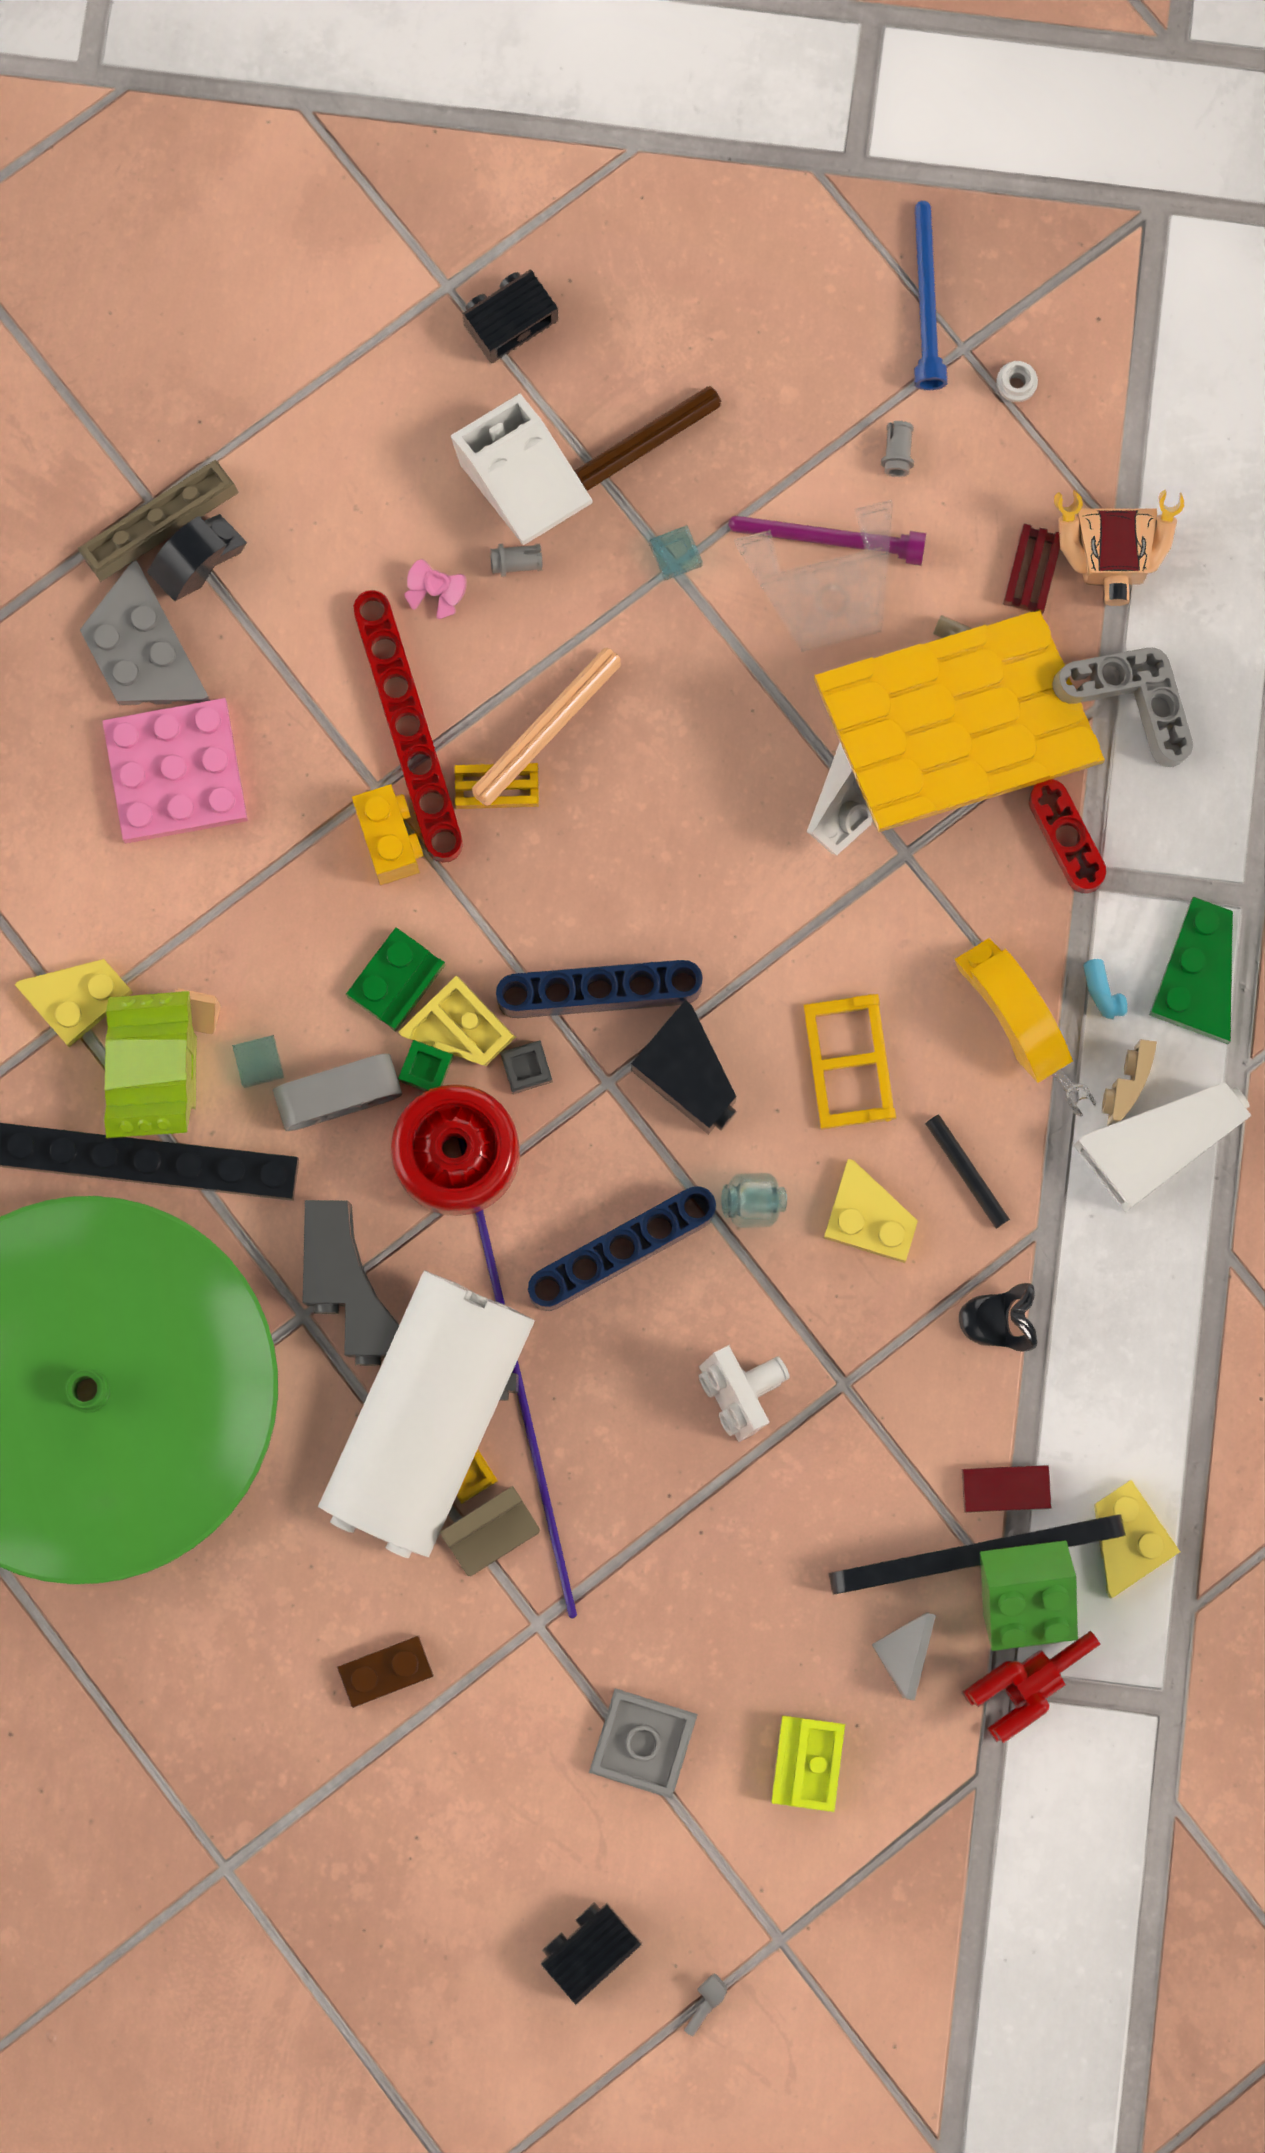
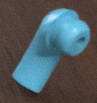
M1092 959L1084 963L1083 967L1088 991L1101 1015L1108 1019H1114V1016L1126 1015L1128 1011L1126 997L1121 993L1111 995L1104 961Z

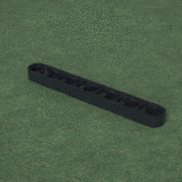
M1119 1514L828 1574L832 1593L835 1595L981 1565V1551L1067 1541L1068 1547L1126 1536L1122 1515Z

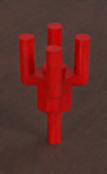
M1089 1631L1051 1659L1042 1650H1039L1022 1663L1019 1661H1005L962 1691L971 1706L975 1704L979 1707L1003 1689L1005 1690L1016 1708L987 1727L993 1739L1004 1744L1049 1711L1050 1705L1046 1699L1066 1686L1060 1673L1100 1646V1642L1093 1632Z

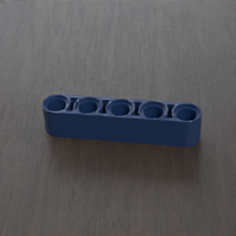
M689 960L516 973L507 975L500 980L496 989V997L499 1009L503 1014L517 1019L681 1005L685 1000L692 1003L699 997L703 976L700 968ZM685 973L693 977L695 985L689 991H679L672 985L673 978L677 974ZM637 977H646L650 979L654 987L648 994L638 995L630 989L629 985L632 980ZM603 980L611 986L612 990L608 996L599 999L589 994V985L594 981ZM553 984H563L569 989V995L563 1001L553 1002L546 996L547 989ZM513 987H520L526 991L527 998L520 1005H510L504 1000L507 990Z
M694 1186L687 1188L540 1269L532 1275L528 1282V1293L531 1302L535 1307L543 1311L558 1309L705 1228L711 1223L715 1215L716 1201L713 1194L704 1187ZM694 1197L701 1198L708 1204L709 1211L704 1217L693 1218L685 1211L684 1205L686 1202ZM656 1218H663L670 1223L672 1231L666 1238L656 1239L648 1233L647 1226L649 1222ZM620 1238L631 1241L635 1248L633 1254L624 1260L615 1258L610 1252L611 1244ZM589 1259L593 1261L597 1266L595 1276L588 1280L578 1279L573 1274V1266L578 1260ZM545 1279L555 1281L560 1287L558 1296L550 1301H543L535 1294L537 1284Z

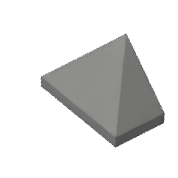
M924 1613L872 1644L901 1696L905 1699L915 1700L936 1617L934 1614Z

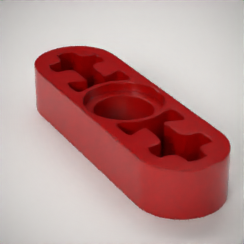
M1054 779L1036 784L1029 796V807L1069 885L1079 893L1096 891L1106 877V865L1067 789L1061 782ZM1044 790L1049 795L1057 794L1059 797L1054 804L1059 816L1064 811L1068 813L1067 816L1058 818L1052 825H1049L1047 821L1052 820L1054 816L1048 804L1041 806L1038 802ZM1065 825L1074 827L1079 834V842L1072 847L1062 846L1056 839V830L1059 827ZM1083 847L1088 851L1081 856L1084 865L1087 868L1094 867L1096 869L1092 877L1093 882L1090 883L1086 878L1079 879L1076 876L1081 869L1077 858H1073L1070 862L1066 858L1076 855Z

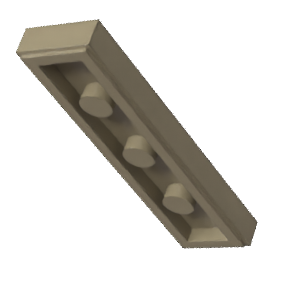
M215 459L80 546L78 550L97 578L102 582L173 536L189 521L198 516H204L239 492L233 481Z

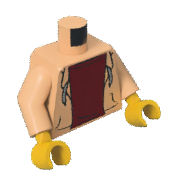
M1073 490L1074 502L1072 505L1063 507L1062 495L1060 492L1055 495L1054 504L1063 515L1059 518L1060 549L1073 569L1083 574L1086 584L1104 585L1106 605L1123 606L1128 604L1129 585L1143 584L1147 574L1157 571L1172 546L1177 519L1174 516L1178 515L1184 508V498L1181 492L1178 504L1174 507L1164 505L1166 490L1160 493L1158 502L1162 514L1158 516L1157 508L1081 509L1083 501L1075 490Z

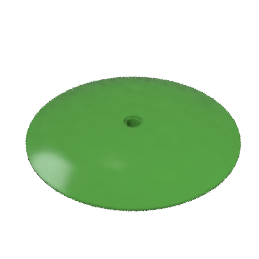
M73 1196L42 1201L0 1217V1567L18 1575L45 1582L99 1584L124 1580L166 1565L195 1548L232 1514L252 1485L269 1448L278 1403V1368L273 1339L261 1305L246 1278L217 1245L186 1222L146 1204L102 1196ZM93 1379L97 1384V1393L93 1399L82 1402L77 1396L78 1385L83 1380Z

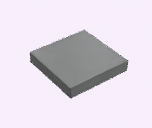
M615 1688L589 1773L672 1799L698 1714Z

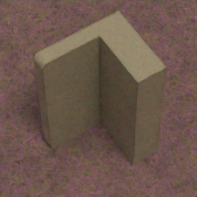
M512 1486L439 1533L452 1550L468 1576H473L540 1532V1528Z

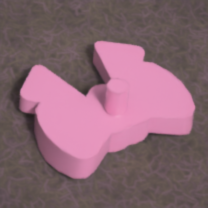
M417 560L408 573L407 585L410 590L405 593V598L410 607L415 610L427 592L431 596L439 595L437 618H445L456 613L454 605L458 604L465 594L467 586L466 577L463 574L448 576L445 573L433 570L425 560Z

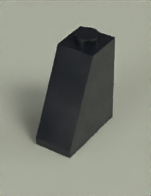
M685 1000L631 1063V1071L709 1135L715 1126L719 1130H723L734 1117L737 1111L732 1106L735 1104L737 1096L693 1006Z

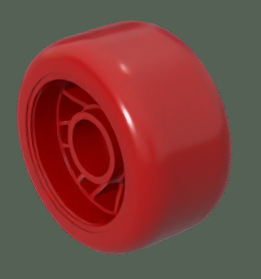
M458 1084L444 1085L422 1093L411 1101L401 1113L392 1134L391 1157L394 1170L401 1185L413 1200L426 1209L439 1214L463 1216L488 1208L506 1193L518 1170L520 1145L515 1124L508 1111L498 1100L475 1087ZM460 1138L466 1142L467 1149L461 1157L450 1158L443 1153L444 1144L449 1139Z

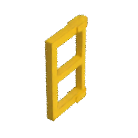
M878 994L804 1005L821 1130L866 1123L889 1122L896 1119ZM868 1010L874 1052L822 1060L816 1017ZM876 1064L882 1107L830 1115L824 1072Z

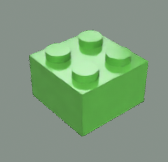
M1067 1541L980 1552L983 1617L992 1651L1078 1640L1077 1581Z

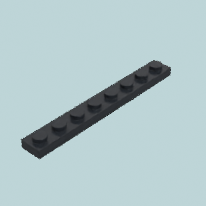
M0 1123V1167L294 1201L299 1166L298 1157L128 1137L106 1138V1135Z

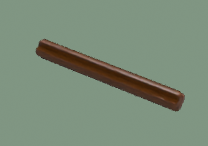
M707 386L577 468L574 472L586 491L590 490L721 406L720 396L712 386Z

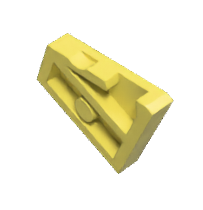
M105 959L23 979L15 984L68 1047L73 1045L107 1016L106 1009L109 997L130 996L133 994L132 990Z
M455 976L398 1031L402 1037L416 1040L483 1066H487L516 1038L458 976Z
M848 1159L824 1238L905 1263L918 1220L854 1160Z
M1129 1480L1094 1504L1096 1519L1121 1514L1126 1536L1099 1541L1107 1584L1105 1585L1106 1593L1110 1599L1180 1553V1550L1132 1480Z

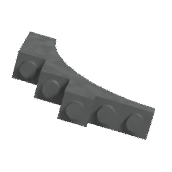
M305 1200L303 1303L307 1306H314L313 1313L339 1314V1306H345L344 1355L355 1357V1365L378 1366L381 1365V1358H385L399 1324L377 1297L363 1269L355 1241L352 1204L345 1200ZM511 1373L499 1401H509V1393H519V1375Z

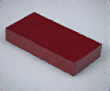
M1049 1465L962 1469L964 1513L1052 1508Z

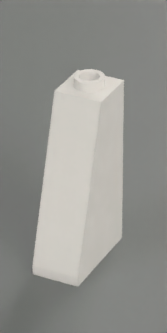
M1226 1082L1088 1133L1081 1137L1074 1144V1147L1122 1209L1127 1212L1252 1116L1247 1110L1250 1105L1238 1088L1233 1087L1230 1089Z

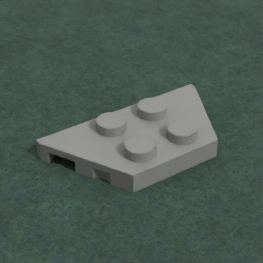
M137 560L131 562L80 629L119 705H139L143 702H152L157 705L172 704V701H196V703L210 701Z

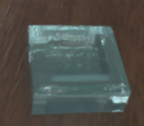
M688 525L649 540L650 548L664 581L703 566V561Z
M274 1035L232 1045L243 1088L285 1078Z

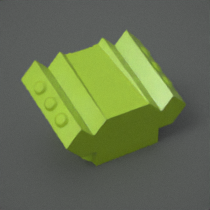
M181 991L109 997L106 1009L108 1029L105 1039L106 1111L104 1123L106 1138L187 1133L191 1109H196L197 1036L192 1026L190 992Z

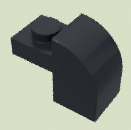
M221 514L205 521L198 516L180 528L164 544L147 573L174 601H177L202 588L214 566L240 554L247 542Z

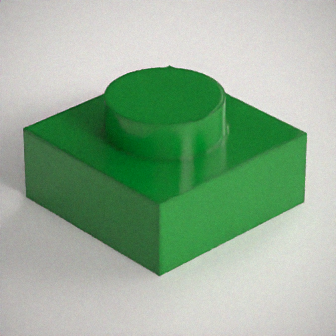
M413 1040L398 1080L423 1091L442 1086L453 1060V1054Z

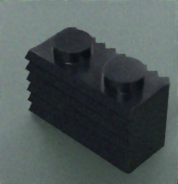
M531 269L522 275L519 272L510 274L500 283L499 287L501 289L488 297L485 294L476 296L466 305V311L462 313L464 326L491 364L559 320L556 303L553 302L551 296H549L547 290L544 289Z
M594 1902L576 1918L575 1921L580 1927L566 1938L561 1932L542 1950L547 1956L541 1962L542 1967L575 2005L642 1945L639 1938L608 1903L599 1908Z

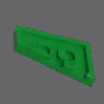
M1196 897L1191 899L1150 1010V1016L1225 1044L1231 1042L1233 911Z

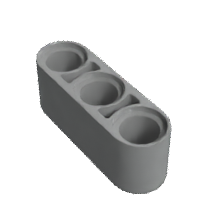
M390 1054L368 1057L282 1084L273 1089L285 1131L302 1129L383 1104L402 1096Z

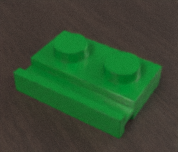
M395 927L347 991L346 996L396 1032L445 967V962Z

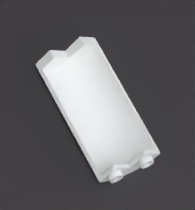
M424 1270L318 1505L319 1508L333 1516L330 1523L351 1533H354L355 1529L358 1528L388 1542L386 1549L399 1556L409 1558L411 1553L414 1552L429 1557L535 1320L509 1306L480 1296L456 1282Z

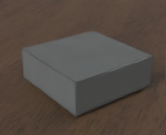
M540 1040L500 1052L512 1094L553 1082Z

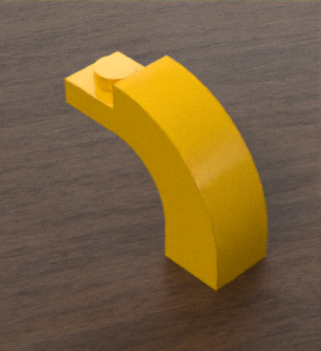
M988 938L954 959L960 973L979 992L996 1015L1010 1041L1017 1061L1037 1083L1073 1062L1065 1039L1050 1010L1029 977L1006 948L1001 951Z

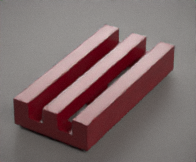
M1024 523L1003 605L1031 612L1041 611L1043 615L1060 551L1059 532L1055 534L1047 532L1048 529L1040 527L1038 530L1031 528L1032 525ZM1030 538L1036 540L1023 595L1019 599L1014 597L1028 539ZM1046 542L1052 544L1038 601L1035 603L1031 602L1030 598L1044 543Z

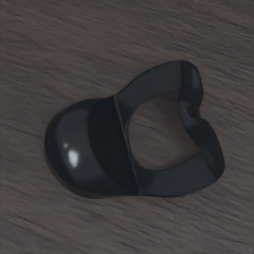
M1021 1283L1002 1294L982 1295L970 1299L962 1306L959 1312V1324L965 1336L973 1342L985 1346L1008 1347L1020 1352L1035 1349L1038 1343L1036 1330L1033 1324L1025 1317V1312L1033 1305L1035 1298L1034 1285L1031 1283ZM1017 1299H1020V1300L1011 1308L1012 1304H1013ZM1009 1311L1012 1322L1024 1335L1013 1336L1008 1321Z

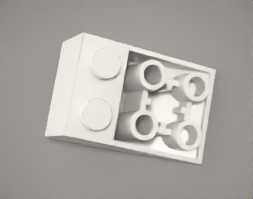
M521 394L516 395L451 435L460 466L523 546L593 503L592 498L547 427Z

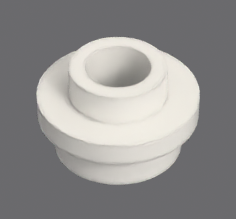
M1021 361L1009 362L998 373L997 389L1005 399L1012 402H1023L1035 393L1038 377L1035 370L1029 364ZM1012 378H1019L1023 381L1024 386L1014 388L1010 385L1009 381Z

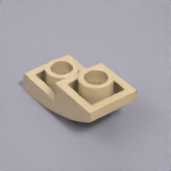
M1140 1039L1134 1046V1050H1127L1124 1075H1130V1080L1118 1078L1113 1083L1112 1089L1106 1088L1104 1092L1102 1113L1108 1114L1107 1126L1120 1122L1138 1099L1152 1067L1157 1045L1156 1041Z

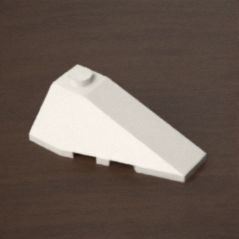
M839 742L807 830L814 839L834 855H838L872 824L871 813L841 742Z

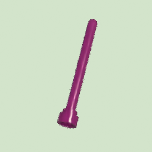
M733 516L728 522L729 529L737 533L898 554V559L906 560L905 564L922 566L926 533L910 531L909 535L901 534V538L743 516Z

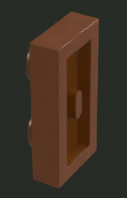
M419 1636L337 1667L352 1708L434 1677Z

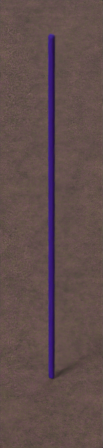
M458 1138L461 1154L463 1155L467 1149V1144L464 1140ZM482 1210L476 1212L475 1215L496 1302L505 1305L486 1220ZM517 1360L512 1373L519 1375V1393H517L568 1616L573 1619L577 1616Z

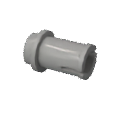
M893 421V423L887 424L886 456L881 459V465L885 468V474L889 476H907L909 469L914 466V460L910 458L914 428L911 423Z
M498 544V548L490 549L492 573H500L501 577H506V572L541 571L543 564L540 544L504 548L503 544Z

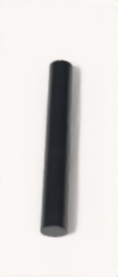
M938 1114L925 1123L994 1227L997 1229L1008 1222L1010 1218L941 1116Z

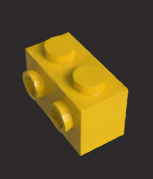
M392 784L352 796L380 886L420 873L416 859L424 856L417 834L408 835L403 821L411 818L404 794L395 796Z

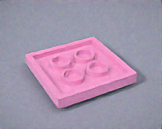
M226 698L102 720L121 833L125 844L248 821Z

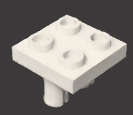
M729 1345L714 1352L699 1366L702 1372L699 1375V1380L705 1393L710 1398L715 1396L722 1410L719 1413L720 1421L730 1436L735 1434L738 1442L754 1435L770 1423L758 1401V1397L779 1387L782 1382L790 1378L789 1372L779 1356L745 1372L741 1369Z

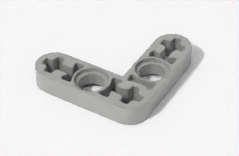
M1143 648L1074 661L1066 664L1054 676L1053 690L1061 701L1068 704L1134 692L1154 760L1162 766L1174 767L1182 763L1191 754L1193 741L1170 661L1161 650L1157 648ZM1146 661L1149 666H1155L1157 669L1153 675L1147 670L1137 672L1134 676L1132 670L1140 668ZM1104 666H1112L1119 671L1121 675L1119 685H1111L1104 680L1102 676ZM1089 675L1091 676V681L1083 683L1077 690L1074 685H1067L1066 683L1070 676L1075 681L1086 679ZM1153 698H1162L1168 703L1170 708L1168 717H1160L1153 712L1151 708ZM1171 723L1174 725L1169 731L1167 727L1161 731L1159 730V728L1168 726ZM1169 740L1171 744H1178L1179 750L1174 753L1172 749H1166L1164 743Z

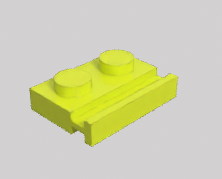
M782 1716L771 1799L772 1804L835 1812L845 1724Z

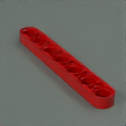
M375 590L365 591L355 599L353 605L354 616L428 854L435 861L442 863L451 862L462 851V835L391 605L383 593ZM369 601H377L384 607L383 615L376 621L366 620L361 615L363 605ZM381 639L391 640L396 645L394 655L388 659H380L373 654L374 644ZM394 677L402 678L408 684L407 692L398 698L390 697L384 691L386 682ZM410 715L418 719L420 727L416 734L403 736L397 731L396 725L400 718ZM417 754L426 755L432 761L431 769L423 775L413 774L408 768L409 760ZM428 793H437L444 800L443 808L435 814L426 813L420 807L421 799ZM446 831L454 835L456 844L451 851L441 853L433 848V837L439 832Z

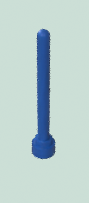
M922 200L915 206L922 358L918 360V366L914 368L916 388L921 390H937L947 386L948 378L947 366L943 364L942 358L938 357L931 205L929 202Z

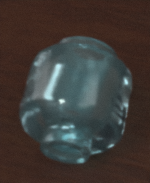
M737 1173L731 1178L729 1184L723 1186L721 1195L722 1211L724 1216L730 1218L736 1227H771L778 1220L780 1212L786 1210V1190L784 1187H779L776 1178L771 1173Z

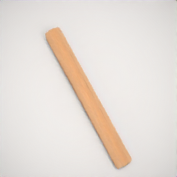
M604 648L473 786V795L478 801L486 806L490 805L621 665V659L613 650Z

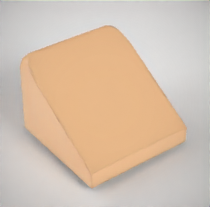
M178 988V990L175 989V992L189 991V990H184V989ZM189 991L194 1031L214 1034L221 1004L216 996Z

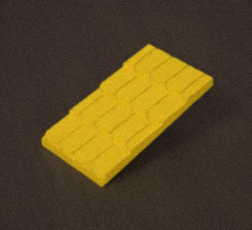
M1041 611L1028 612L987 626L985 624L925 644H916L875 658L870 657L814 675V681L878 832L1093 767L1105 761L1098 739L1093 733L1083 710L1082 702L1076 704L1063 702L1056 696L1053 690L1054 676L1065 666V663L1059 655L1049 626L1044 620ZM1070 678L1066 680L1067 685H1072Z

